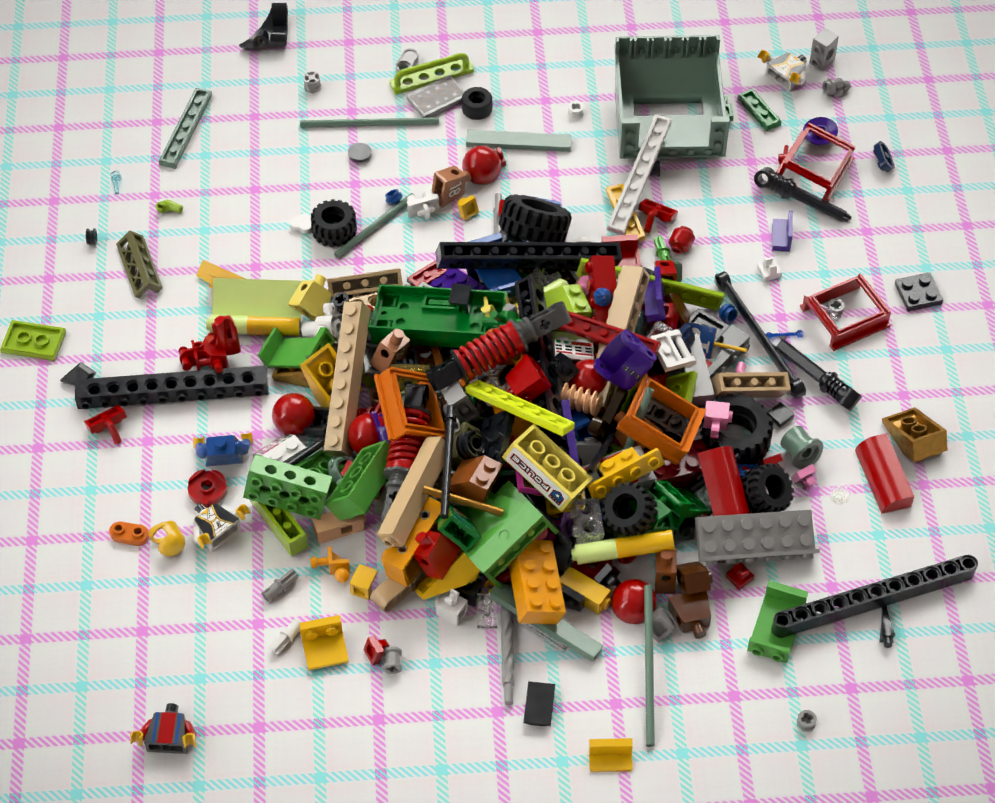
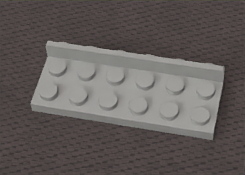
M812 510L695 518L699 562H706V566L718 565V561H725V564H736L737 560L744 559V563L757 562L756 558H763L764 562L776 561V557L781 556L783 560L795 559V555H801L802 559L814 558L813 554L820 553L819 549H815Z

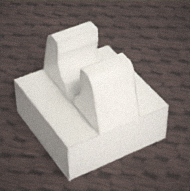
M772 257L766 258L763 263L758 264L757 269L764 282L782 276V271Z

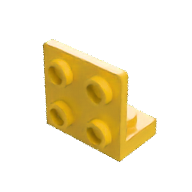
M340 615L299 623L308 670L349 662Z

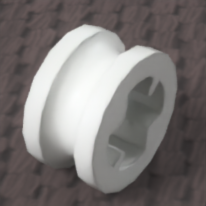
M580 101L570 102L568 114L573 118L581 117L584 112L583 103Z

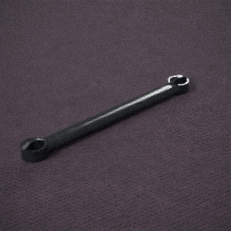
M723 271L715 274V285L720 291H725L780 372H788L791 388L789 393L795 399L805 396L806 388L800 378H795L732 287L728 273Z

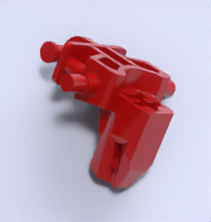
M230 315L216 317L214 319L215 322L211 324L213 333H208L203 342L191 340L192 348L187 349L185 346L179 348V360L184 371H189L192 366H196L197 370H200V367L208 366L210 369H215L217 373H221L223 368H229L227 356L241 352L236 323Z

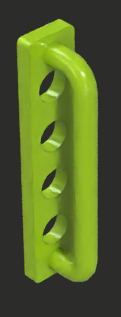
M457 53L402 69L395 74L394 79L389 80L394 94L397 95L427 86L448 75L456 78L473 73L474 67L467 54ZM457 67V68H459L460 70H458V71H453L452 68ZM437 72H443V73H444V74L441 75V76L436 75ZM428 77L427 80H421L420 78ZM410 81L412 84L406 85L404 82Z

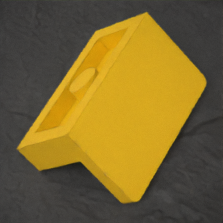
M632 738L589 739L590 772L632 771Z

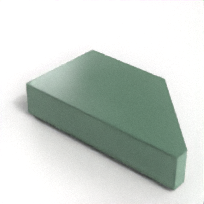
M672 260L677 271L676 281L681 282L682 264L678 260Z

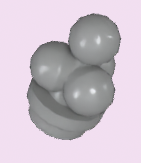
M833 78L827 79L822 85L824 94L840 97L843 91H848L851 88L850 82L843 81L842 78H836L835 80Z

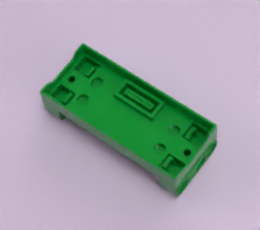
M379 284L373 316L368 324L372 344H379L394 329H400L410 339L409 345L449 348L466 347L467 342H472L475 338L479 339L481 335H485L490 329L499 328V325H483L482 319L485 317V313L481 311V308L484 307L483 297L486 296L488 304L493 305L495 311L501 314L505 304L509 303L507 291L472 290L473 300L470 313L465 314L464 306L449 304L452 288Z

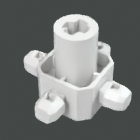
M324 303L323 313L325 315L317 316L315 321L304 322L302 325L303 338H314L320 327H327L335 339L332 347L337 353L342 314H334L336 311L334 303Z

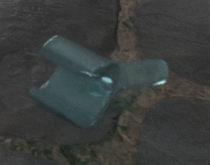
M119 170L111 172L110 176L115 194H119L117 181L122 180Z

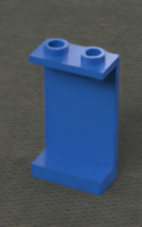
M499 232L468 242H502L503 237ZM475 269L488 290L507 291L508 299L516 296L515 282L521 280V277L515 269Z

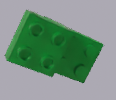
M658 480L654 483V493L650 492L658 507H655L658 510V515H654L656 521L650 524L652 526L650 530H678L685 518H696L704 513L711 516L713 513L688 488H675L668 481ZM632 500L627 505L633 511V515L637 510V500Z

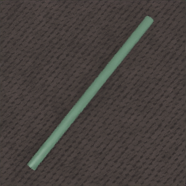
M439 117L300 120V127L439 124Z
M645 585L646 746L653 747L655 746L652 585Z

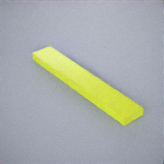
M476 380L466 386L465 393L558 435L564 436L575 427V422L481 380Z

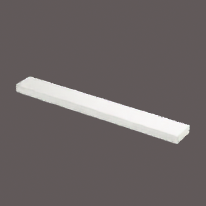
M655 114L608 223V231L620 235L625 234L671 126L672 119Z

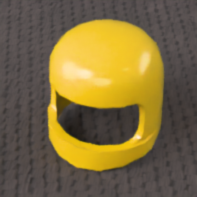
M174 521L161 522L153 526L148 532L149 538L153 543L159 544L158 551L164 556H175L185 547V537ZM160 529H164L167 534L166 537L160 539L154 538L155 533Z

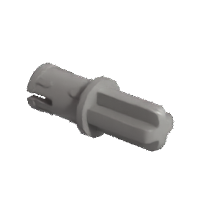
M291 569L279 580L275 579L271 586L261 592L263 598L270 603L280 593L286 592L285 588L298 579L297 572Z

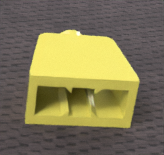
M316 274L314 281L303 280L288 305L312 321H315L317 316H324L323 305L324 303H330L332 295L329 290L323 287L326 277Z

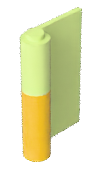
M213 278L212 315L210 319L207 318L206 329L213 333L211 324L215 322L214 319L220 315H230L236 323L238 334L270 335L273 328H277L282 336H300L302 314L289 306L288 303L302 281Z
M645 529V534L638 533V535L625 536L617 532L618 538L597 541L593 537L594 540L592 542H574L575 549H571L573 561H577L579 565L658 553L666 549L675 550L672 530L653 531Z

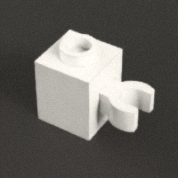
M451 588L450 591L439 595L436 599V615L457 626L468 611V600L460 597L459 592Z

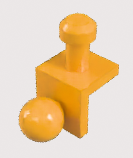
M327 547L328 557L316 558V556H312L310 558V564L313 569L317 568V566L329 565L330 575H334L336 581L339 583L348 581L350 577L349 559L341 558L332 551L331 547Z

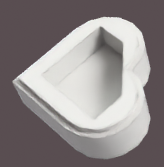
M308 213L291 218V229L304 234L310 233L312 227Z

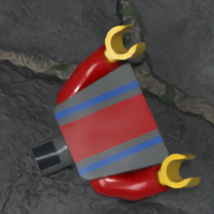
M168 703L165 712H155L152 719H149L139 731L131 732L130 744L138 742V745L142 746L144 741L147 752L187 754L188 745L197 747V733L191 722L185 719V715L178 713L179 706L174 703Z

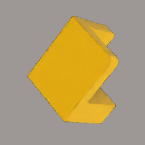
M359 564L349 583L350 594L369 600L377 570Z

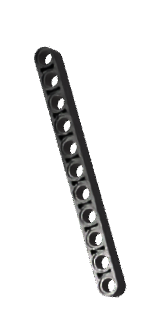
M969 554L780 611L774 615L771 631L776 637H787L881 608L884 605L894 604L968 581L974 577L978 567V560Z

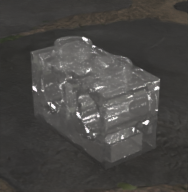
M599 498L575 499L572 507L569 508L570 519H573L574 522L572 526L573 538L576 537L577 544L601 541L604 537ZM583 529H588L591 533H587Z

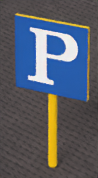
M687 322V324H691L693 333L699 334L706 359H712L714 346L747 352L746 348L715 342L717 328Z

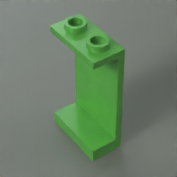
M320 327L314 338H284L277 328H273L257 356L264 365H267V368H301V363L327 343L332 346L335 339L327 327Z
M769 580L752 636L749 639L747 651L757 656L771 658L776 662L787 663L796 634L783 638L776 637L771 631L774 615L780 611L806 604L809 592Z

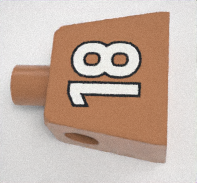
M451 166L434 172L432 193L438 194L439 206L443 208L463 195L466 182L471 180V175L468 171L462 172L457 166Z
M394 329L379 343L370 365L381 373L390 368L392 364L397 365L396 362H400L406 356L410 339L404 335L402 330Z

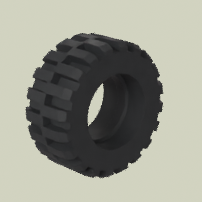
M514 194L505 198L499 218V226L507 234H511L513 237L524 241L565 242L572 217L567 209L553 202L532 196Z
M727 394V397H723V395L717 397L715 402L730 403L729 411H733L732 423H728V425L743 426L750 431L751 435L735 439L725 436L719 431L718 439L710 438L711 429L703 428V417L699 428H702V441L709 450L732 446L734 455L738 453L741 457L737 464H757L759 460L766 456V452L770 449L773 420L770 417L769 411L766 408L763 409L764 405L759 401L755 402L754 398H746L742 394H738V396Z

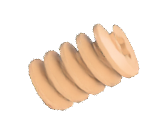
M566 382L560 392L561 400L569 399L571 410L576 408V411H583L585 414L590 413L592 416H596L600 412L603 395L598 397V391H594L593 395H591V390L587 389L583 393V387L576 391V385H572L571 389H569V383Z

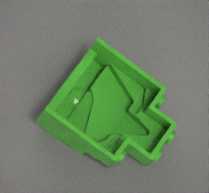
M509 480L495 494L491 491L486 499V504L503 509L501 517L466 506H454L473 522L481 537L468 552L463 549L461 550L499 589L503 586L496 577L547 527L555 534L559 532L521 492H518V489Z

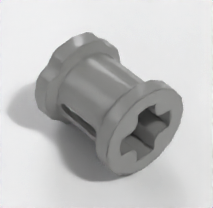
M387 647L384 649L386 659L383 671L386 673L396 674L402 671V666L400 665L402 650L400 648Z

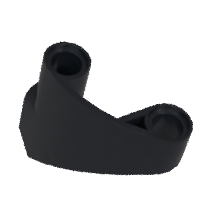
M272 3L270 12L262 26L255 31L252 37L239 44V47L244 50L286 47L288 35L287 3Z

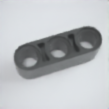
M651 397L645 416L674 433L681 432L685 428L684 416ZM657 409L664 410L662 414H655ZM675 418L680 419V422L677 424L671 423Z

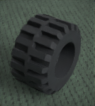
M331 199V201L325 200L312 210L311 227L313 237L318 243H322L323 246L341 247L342 244L345 245L356 236V213L353 207L349 206V203H343L339 199L338 201H335V199Z
M767 463L750 469L742 477L741 480L748 508L752 510V513L781 512L791 505L790 501L794 497L792 495L794 493V488H792L793 482L789 479L788 472H784V468H779L777 464Z
M626 482V484L619 483L617 488L613 486L611 488L612 492L606 493L607 499L602 502L605 505V508H602V513L605 514L603 518L608 522L607 525L625 536L638 535V533L645 534V529L650 530L652 528L650 524L656 521L654 515H658V510L655 509L658 505L654 501V496L649 491L636 483ZM632 500H637L635 514L628 519H623L622 512L624 506Z

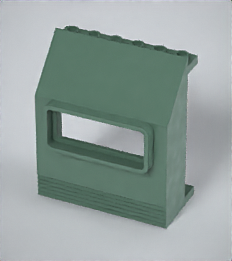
M720 35L615 37V102L620 159L637 158L654 119V116H635L633 104L702 103L703 115H660L672 119V123L657 158L726 157L730 119L729 116H726L719 57Z

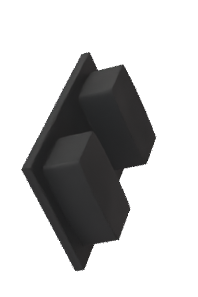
M528 681L524 724L551 726L555 684Z

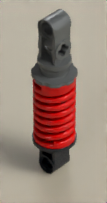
M563 301L554 303L530 318L524 317L522 321L517 323L513 319H509L506 325H500L499 328H494L492 332L488 331L486 336L481 335L479 339L475 338L472 342H467L466 347L460 346L459 350H450L451 359L430 368L425 374L434 391L442 390L459 379L468 384L475 379V376H481L483 371L489 372L488 365L491 369H494L496 364L499 366L503 364L502 359L504 362L509 361L508 354L514 359L517 354L527 353L529 351V343H536L539 337L568 324L572 319Z
M427 384L406 385L404 409L407 422L410 424L429 427L428 423L432 420L431 412L426 409L429 399V386ZM405 434L396 441H390L388 457L386 459L387 464L383 472V476L388 479V482H386L385 486L387 494L381 516V524L426 437Z

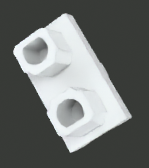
M429 190L425 191L422 194L423 198L417 199L414 195L408 196L407 213L409 218L424 215L425 219H430V213L440 209L438 194H433Z

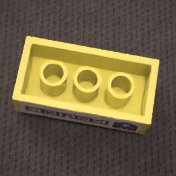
M535 424L520 435L502 456L561 512L593 480L592 476L588 475L580 465Z

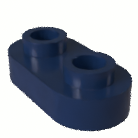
M882 141L877 142L874 145L873 153L878 159V167L882 171L890 172L895 168L890 151L885 143Z

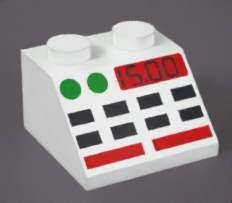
M557 337L552 342L554 357L561 352L569 357L574 364L581 360L594 359L593 343H589L586 339L571 341L567 337Z
M288 434L280 436L253 453V455L256 454L286 463L305 450L306 447L295 435Z

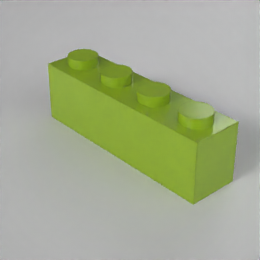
M250 500L251 504L291 557L308 548L306 533L289 511Z

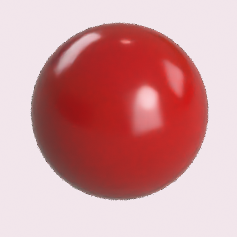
M483 145L475 146L464 155L462 171L470 173V182L474 184H489L495 181L501 172V159L494 149Z
M585 359L575 364L579 372L568 383L569 389H571L572 385H576V391L583 387V393L590 389L591 395H593L594 391H598V394L602 392L607 384V380L594 369L595 360Z
M290 393L280 397L272 409V421L277 430L284 435L300 436L304 429L308 426L310 427L315 420L313 404L307 397L301 394Z
M371 413L359 415L351 422L348 428V442L351 448L358 454L362 448L380 442L374 420L370 415ZM378 415L380 425L385 426L384 418Z
M628 579L621 582L614 589L611 597V606L618 619L628 624L644 623V586L649 585L648 583L639 579ZM652 588L654 612L657 606V597Z

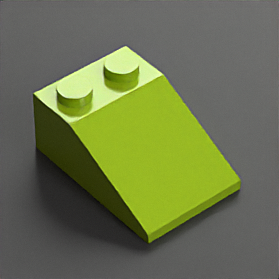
M580 284L562 285L544 292L547 308L554 303L563 301L567 311L590 318L592 310Z

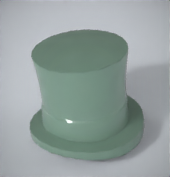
M795 426L788 430L780 443L781 447L792 456V464L798 469H803L811 464L814 465L821 457L823 451V442L818 438L812 439L802 426Z

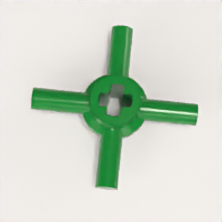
M503 310L500 314L492 311L490 317H483L482 323L483 325L500 326L506 325L509 319H513L515 323L522 321V319H518L519 314L517 312Z

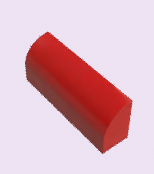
M888 434L872 436L858 444L855 452L881 514L912 507L914 494Z
M724 446L697 453L713 515L750 514L733 447Z

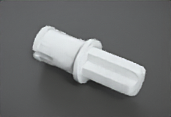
M294 618L285 630L279 632L280 635L269 646L273 654H279L288 643L293 642V638L300 632V620Z

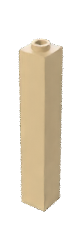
M441 436L425 438L377 533L384 545L388 547L404 546L429 496L423 493L424 486L433 488L444 466L445 440Z

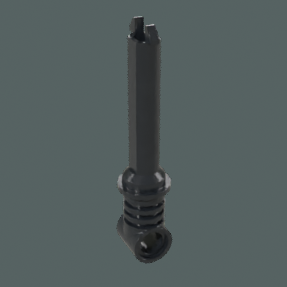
M764 167L754 175V182L758 187L770 189L781 195L782 199L792 197L840 222H848L852 218L847 211L797 187L794 179H785V177L777 175L770 167ZM762 174L768 177V181L762 178Z
M778 336L781 341L777 346L773 345L775 349L816 380L822 393H828L851 412L863 396L840 380L836 372L824 371L785 340L786 336Z

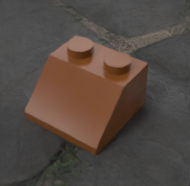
M487 456L462 460L451 478L450 491L462 497L484 503L499 478L503 464Z

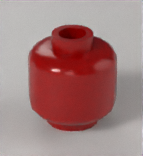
M680 226L673 230L668 243L672 247L673 252L677 254L690 251L695 241V236L690 228Z

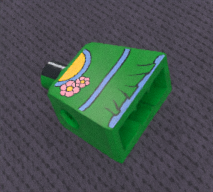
M452 505L449 506V517L447 519H442L441 517L437 519L438 530L466 552L481 538L473 522Z

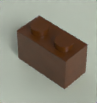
M699 561L677 565V583L686 594L711 590L710 583H713L711 571H708L706 566H703Z

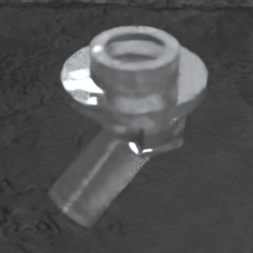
M820 304L835 324L840 322L841 315Z

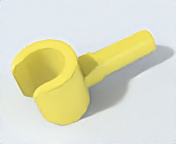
M485 296L483 297L484 307L481 308V311L485 313V317H490V313L495 311L493 305L488 304V298Z

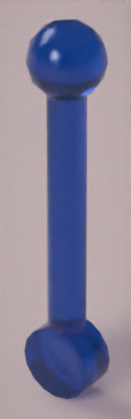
M797 330V332L787 333L767 332L766 336L768 339L778 336H797L801 338L804 336V331Z

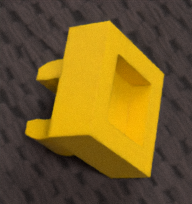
M474 196L463 197L457 201L460 216L463 220L466 221L479 213Z

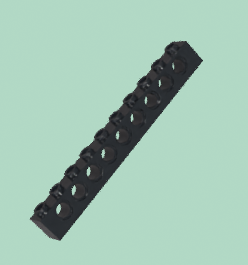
M439 242L435 251L437 269H578L581 258L590 259L592 255L614 256L615 266L617 267L622 260L620 242Z
M528 275L515 282L520 319L524 317L530 318L547 309L544 288L538 280ZM551 332L539 337L536 343H529V351L525 353V355L527 354L538 362L552 386L534 398L532 404L564 417L558 377L554 372L556 364ZM536 425L558 446L568 442L567 435L561 436Z
M267 365L223 368L221 373H217L215 369L75 380L77 409L108 408L117 405L126 407L129 405L269 395Z

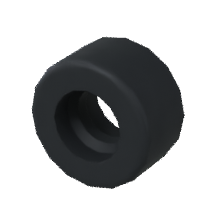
M472 87L462 94V111L466 117L480 120L491 114L493 107L492 95L487 89Z

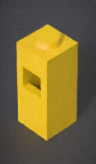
M569 567L560 578L561 588L565 584L584 595V607L597 615L603 609L606 610L611 604V590L574 568Z

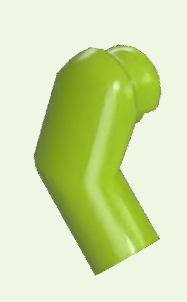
M168 199L157 202L155 206L159 213L174 211L180 214L183 211V205Z

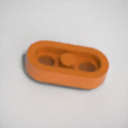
M119 521L113 523L109 528L111 539L118 543L141 546L149 540L148 529L143 525Z

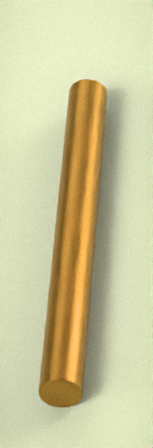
M424 486V494L442 498V490ZM450 493V502L502 516V508Z

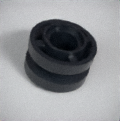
M474 429L461 433L456 439V450L460 457L465 460L483 456L487 451L486 437L479 430Z

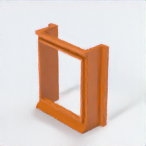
M390 367L381 374L374 375L389 441H396L405 434L423 437L441 436L445 440L446 430L437 393L433 390L425 373ZM397 377L420 381L417 384H427L429 386V399L426 405V409L432 414V420L428 423L429 427L407 422Z
M646 373L636 383L637 392L627 414L618 423L616 429L651 451L658 448L663 458L677 466L679 461L689 452L707 409L698 408L649 378ZM646 387L654 389L653 398L690 420L680 443L635 416Z

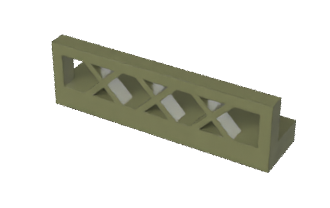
M129 230L116 245L134 295L140 298L148 289L159 292L163 287L144 236ZM128 242L127 249L125 250L124 245ZM132 254L133 258L131 263H129L130 255ZM137 267V268H138L137 274H136V276H134V271H135V268ZM142 280L143 286L139 289V284Z

